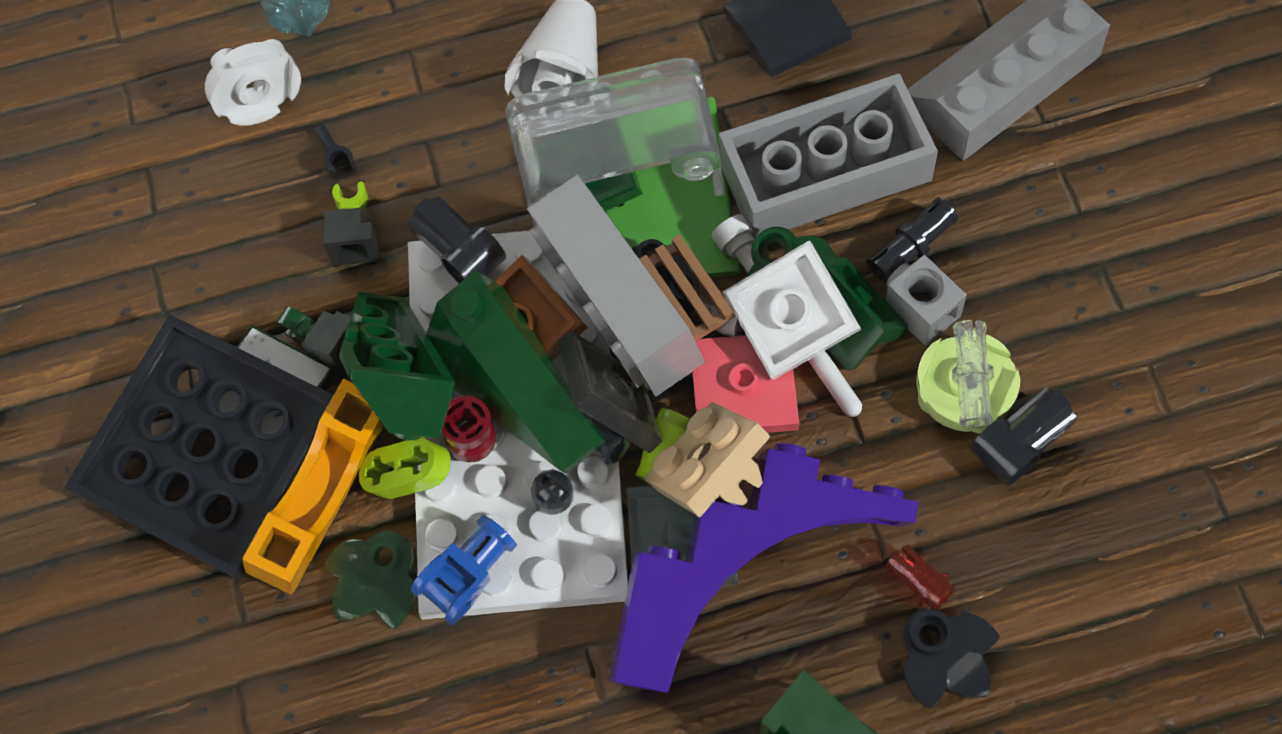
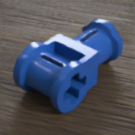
M484 514L476 521L478 524L477 529L460 548L452 542L443 554L438 555L423 569L411 586L410 591L416 596L423 594L446 614L445 621L450 625L457 623L476 602L482 589L490 581L487 571L505 551L512 552L517 546L515 540L505 529Z

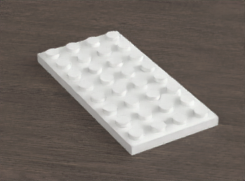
M530 231L492 234L504 249L506 259L490 272L487 277L495 281L523 255L533 263L588 326L553 363L579 402L585 403L587 406L595 405L601 411V418L616 429L610 348L593 325L594 323L587 313L578 304L560 274L555 271ZM423 241L408 242L410 307L424 331L427 332L436 303L455 288L458 283L447 272L440 257ZM453 389L450 401L462 395ZM492 419L496 431V444L493 451L486 458L478 462L466 463L457 460L450 454L451 465L446 479L432 489L415 493L418 576L434 558L443 554L452 542L460 548L477 529L478 524L476 521L482 514L498 523L517 543L512 552L505 551L487 571L490 578L489 583L482 589L480 596L464 616L625 602L628 588V572L619 461L607 465L599 455L592 452L571 470L564 473L570 479L574 492L573 501L569 508L560 514H545L538 510L531 496L532 483L535 477L542 471L560 470ZM467 420L463 421V422L459 425V427H460L462 424L466 423ZM442 433L440 438L424 437L444 446L448 450ZM421 465L415 466V469L420 471ZM549 481L543 484L559 498L564 493ZM423 594L418 596L419 615L422 620L445 618L446 614Z

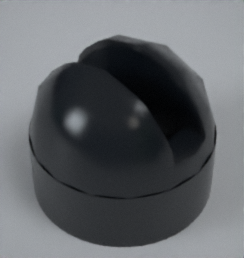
M558 470L542 471L535 477L531 486L533 502L537 509L545 514H560L567 510L573 501L572 483L563 472ZM549 481L564 493L559 498L543 484Z

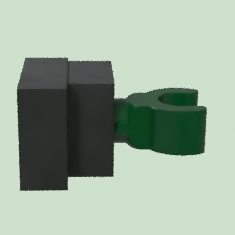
M286 306L276 321L278 325L287 328L285 335L295 341H303L302 347L308 355L331 366L336 374L346 377L347 371L339 355L351 317L340 312L332 315L323 311L317 322H315L300 311Z

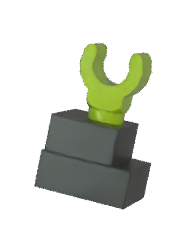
M362 181L357 184L358 193L349 199L343 198L339 184H335L332 194L339 210L324 211L323 244L332 266L380 261L379 242L372 222H365L362 214L369 200Z

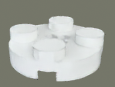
M269 39L264 42L245 44L235 49L225 48L216 52L210 61L212 69L206 77L205 94L214 112L219 117L220 114L227 116L230 123L236 125H253L267 121L279 114L281 111L278 105L287 96L292 102L299 91L301 75L292 56L284 49L283 45L278 40ZM255 81L254 87L246 88L249 83Z

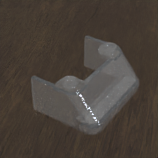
M670 59L523 94L512 99L505 108L509 132L528 207L577 174L584 183L669 163H671L672 171L676 176L689 181H698L710 176L715 197L725 195L721 159L699 64L693 59Z

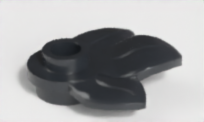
M936 609L916 611L907 619L902 637L904 646L910 655L904 667V677L909 690L920 704L928 709H932L940 701L946 689L950 693L964 698H984L990 693V674L981 653L994 646L1000 636L985 619L970 613L948 617L945 613ZM924 629H931L937 633L939 641L934 645H927L922 642L919 633Z

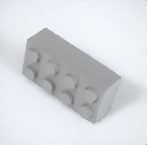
M900 73L719 133V164L740 213L744 215L753 229L752 237L754 239L760 232L770 227L778 226L791 229L930 182L933 179L938 150Z
M578 174L527 208L537 224L529 230L555 271L560 274L578 304L594 323L593 325L608 347L613 350L637 388L646 383L656 397L706 363L686 323Z

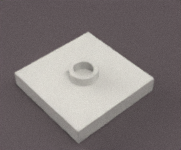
M810 240L722 292L772 380L777 379L861 330Z

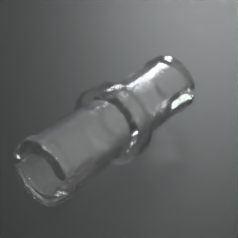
M964 320L953 325L957 365L952 368V380L958 384L959 424L963 427H969L970 420H973V428L985 427L993 423L989 382L994 378L993 366L988 364L987 325L985 322L977 320L975 322L976 328L972 329V320Z

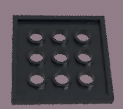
M169 314L64 488L240 581L245 573L242 561L243 556L268 512L278 505L295 479L312 444L318 423L334 395ZM190 369L198 370L199 381L197 385L186 392L178 391L177 381L180 375ZM229 390H239L241 392L239 406L228 413L220 412L218 403L221 396ZM271 411L283 412L284 421L278 431L272 434L261 433L260 423L267 413ZM164 412H171L173 414V424L170 430L162 435H153L151 425L155 417ZM205 433L214 434L215 446L213 450L206 456L195 457L192 449L195 440ZM248 454L256 455L258 459L256 471L247 478H236L234 468L237 461ZM136 456H145L147 460L145 472L137 479L128 480L125 476L127 463ZM178 477H187L189 481L187 494L178 501H168L166 495L168 485ZM219 499H229L232 505L229 517L222 523L212 524L208 517L211 505Z

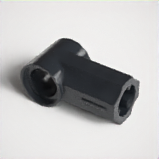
M439 196L423 200L415 207L414 213L408 221L410 230L440 257L443 266L458 284L475 270L487 276L506 259L504 249L489 231L480 225L473 228Z
M1046 387L1007 420L1002 417L990 424L975 439L970 450L1005 486H1010L1036 463L1040 453L1075 424L1077 416L1071 408V403L1059 391H1053Z

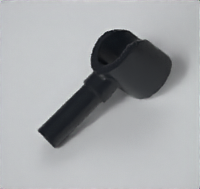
M320 123L316 125L314 130L325 148V163L329 175L334 179H338L334 164L339 160L348 161L354 171L356 165L352 152L348 148L338 146L334 142L325 124Z

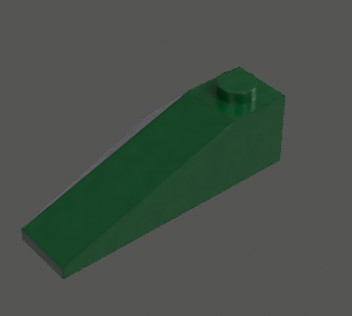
M475 270L436 303L426 334L455 381L453 389L462 396L480 399L486 404L494 421L561 472L567 473L606 442L502 285Z
M358 291L339 355L350 380L389 433H393L395 436L406 440H418L421 436L440 438L455 385L453 377L405 298Z

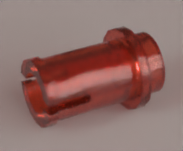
M909 544L904 545L901 549L903 555L898 550L888 562L886 570L893 573L920 598L918 604L921 607L929 606L932 610H938L955 591V587L950 583L951 576L946 572L940 574L917 554L912 546Z

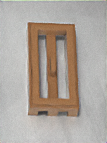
M680 234L672 238V243L668 246L661 245L656 248L655 254L648 257L645 255L639 259L686 323L695 341L735 318L734 311ZM679 254L719 312L714 317L711 315L674 261V256ZM663 264L702 320L703 323L698 327L694 326L656 270L658 266Z

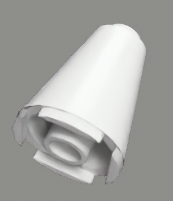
M555 0L509 64L505 75V90L508 95L510 91L518 100L516 107L523 113L539 121L552 124H566L569 117L581 115L579 120L584 119L595 108L599 93L596 13L592 5L586 0Z

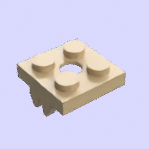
M711 402L707 407L700 409L691 417L687 424V430L675 444L664 449L653 462V469L644 479L656 491L698 517L703 515L718 496L726 502L743 506L747 499L739 488V482L745 480L757 488L763 484L759 467L751 458L771 436L757 422Z

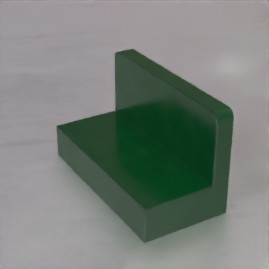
M846 257L837 258L838 262L828 272L861 330L830 347L828 350L847 371L855 370L877 344L898 340L909 326Z

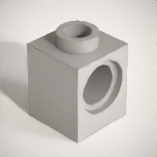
M925 255L911 266L908 263L901 265L887 280L888 288L885 301L909 326L907 329L925 346L962 315L967 294ZM914 293H924L930 296L932 300L920 302L911 295Z

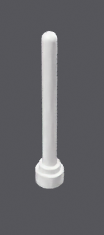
M739 214L728 218L716 227L711 238L722 254H729L732 259L738 258L747 273L754 265L751 257V247L754 241L752 237L753 229L744 215ZM823 351L808 360L844 414L849 417L859 415L862 410L861 401L827 352Z

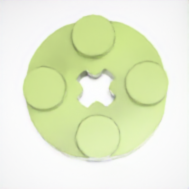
M963 331L957 332L956 337L947 338L943 341L940 338L927 348L919 363L916 376L919 406L934 420L948 428L958 431L982 433L997 419L1005 418L1016 401L1020 388V375L1010 359L1011 353L1000 341L980 332ZM967 371L976 374L975 383L981 387L971 389L970 391L963 390L959 387V383L954 381V376L964 377Z

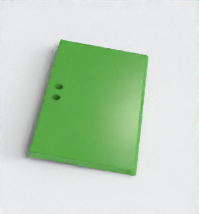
M708 97L612 109L617 115L643 192L642 195L623 203V206H616L607 210L608 217L631 248L639 246L641 242L648 239L659 240L663 245L668 246L672 243V238L680 234L710 278L730 275L738 276L741 273L738 258L732 259L729 254H722L711 238L716 227L732 217L728 184L719 164L720 129L715 98ZM606 110L595 111V115Z

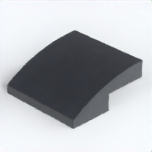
M732 0L723 5L726 20L747 40L750 56L771 78L852 39L849 27L831 0Z

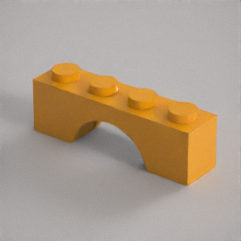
M345 379L341 381L318 423L312 444L295 479L278 505L268 512L242 558L247 574L290 595H293L358 476L364 458L371 452L384 428L383 423L352 382Z

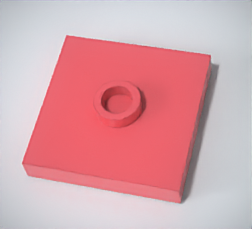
M747 335L706 338L696 341L706 362L692 372L696 412L714 402L757 422L767 433L799 430L793 369L772 380Z

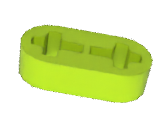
M424 437L375 449L364 458L360 466V485L365 491L385 499H394L432 489L446 479L451 465L450 453L444 446ZM421 465L420 471L415 469V466ZM389 466L394 468V471L388 472Z

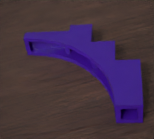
M776 443L775 449L768 448L759 454L757 465L763 484L759 488L753 485L749 509L743 508L742 505L726 502L718 496L701 517L695 515L686 562L679 560L680 551L650 545L648 554L639 552L634 555L609 682L668 693L680 650L700 612L724 582L758 553L789 536L822 526L868 523L904 527L916 522L919 502L903 499L904 491L894 487L874 485L872 492L852 488L853 480L850 478L829 474L822 475V481L816 480L820 459L805 456L807 449L787 443Z

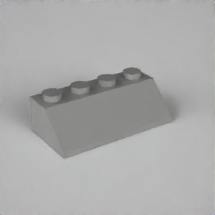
M1026 0L908 88V91L924 124L964 161L1098 59L1101 55L1110 24L1083 0Z

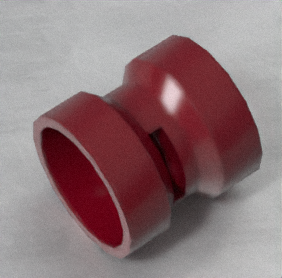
M460 396L450 401L441 432L450 454L457 460L466 463L478 462L486 458L493 451L496 444V431L486 404L480 399L471 396ZM467 420L466 423L462 424V425L459 427V425H460L463 421Z

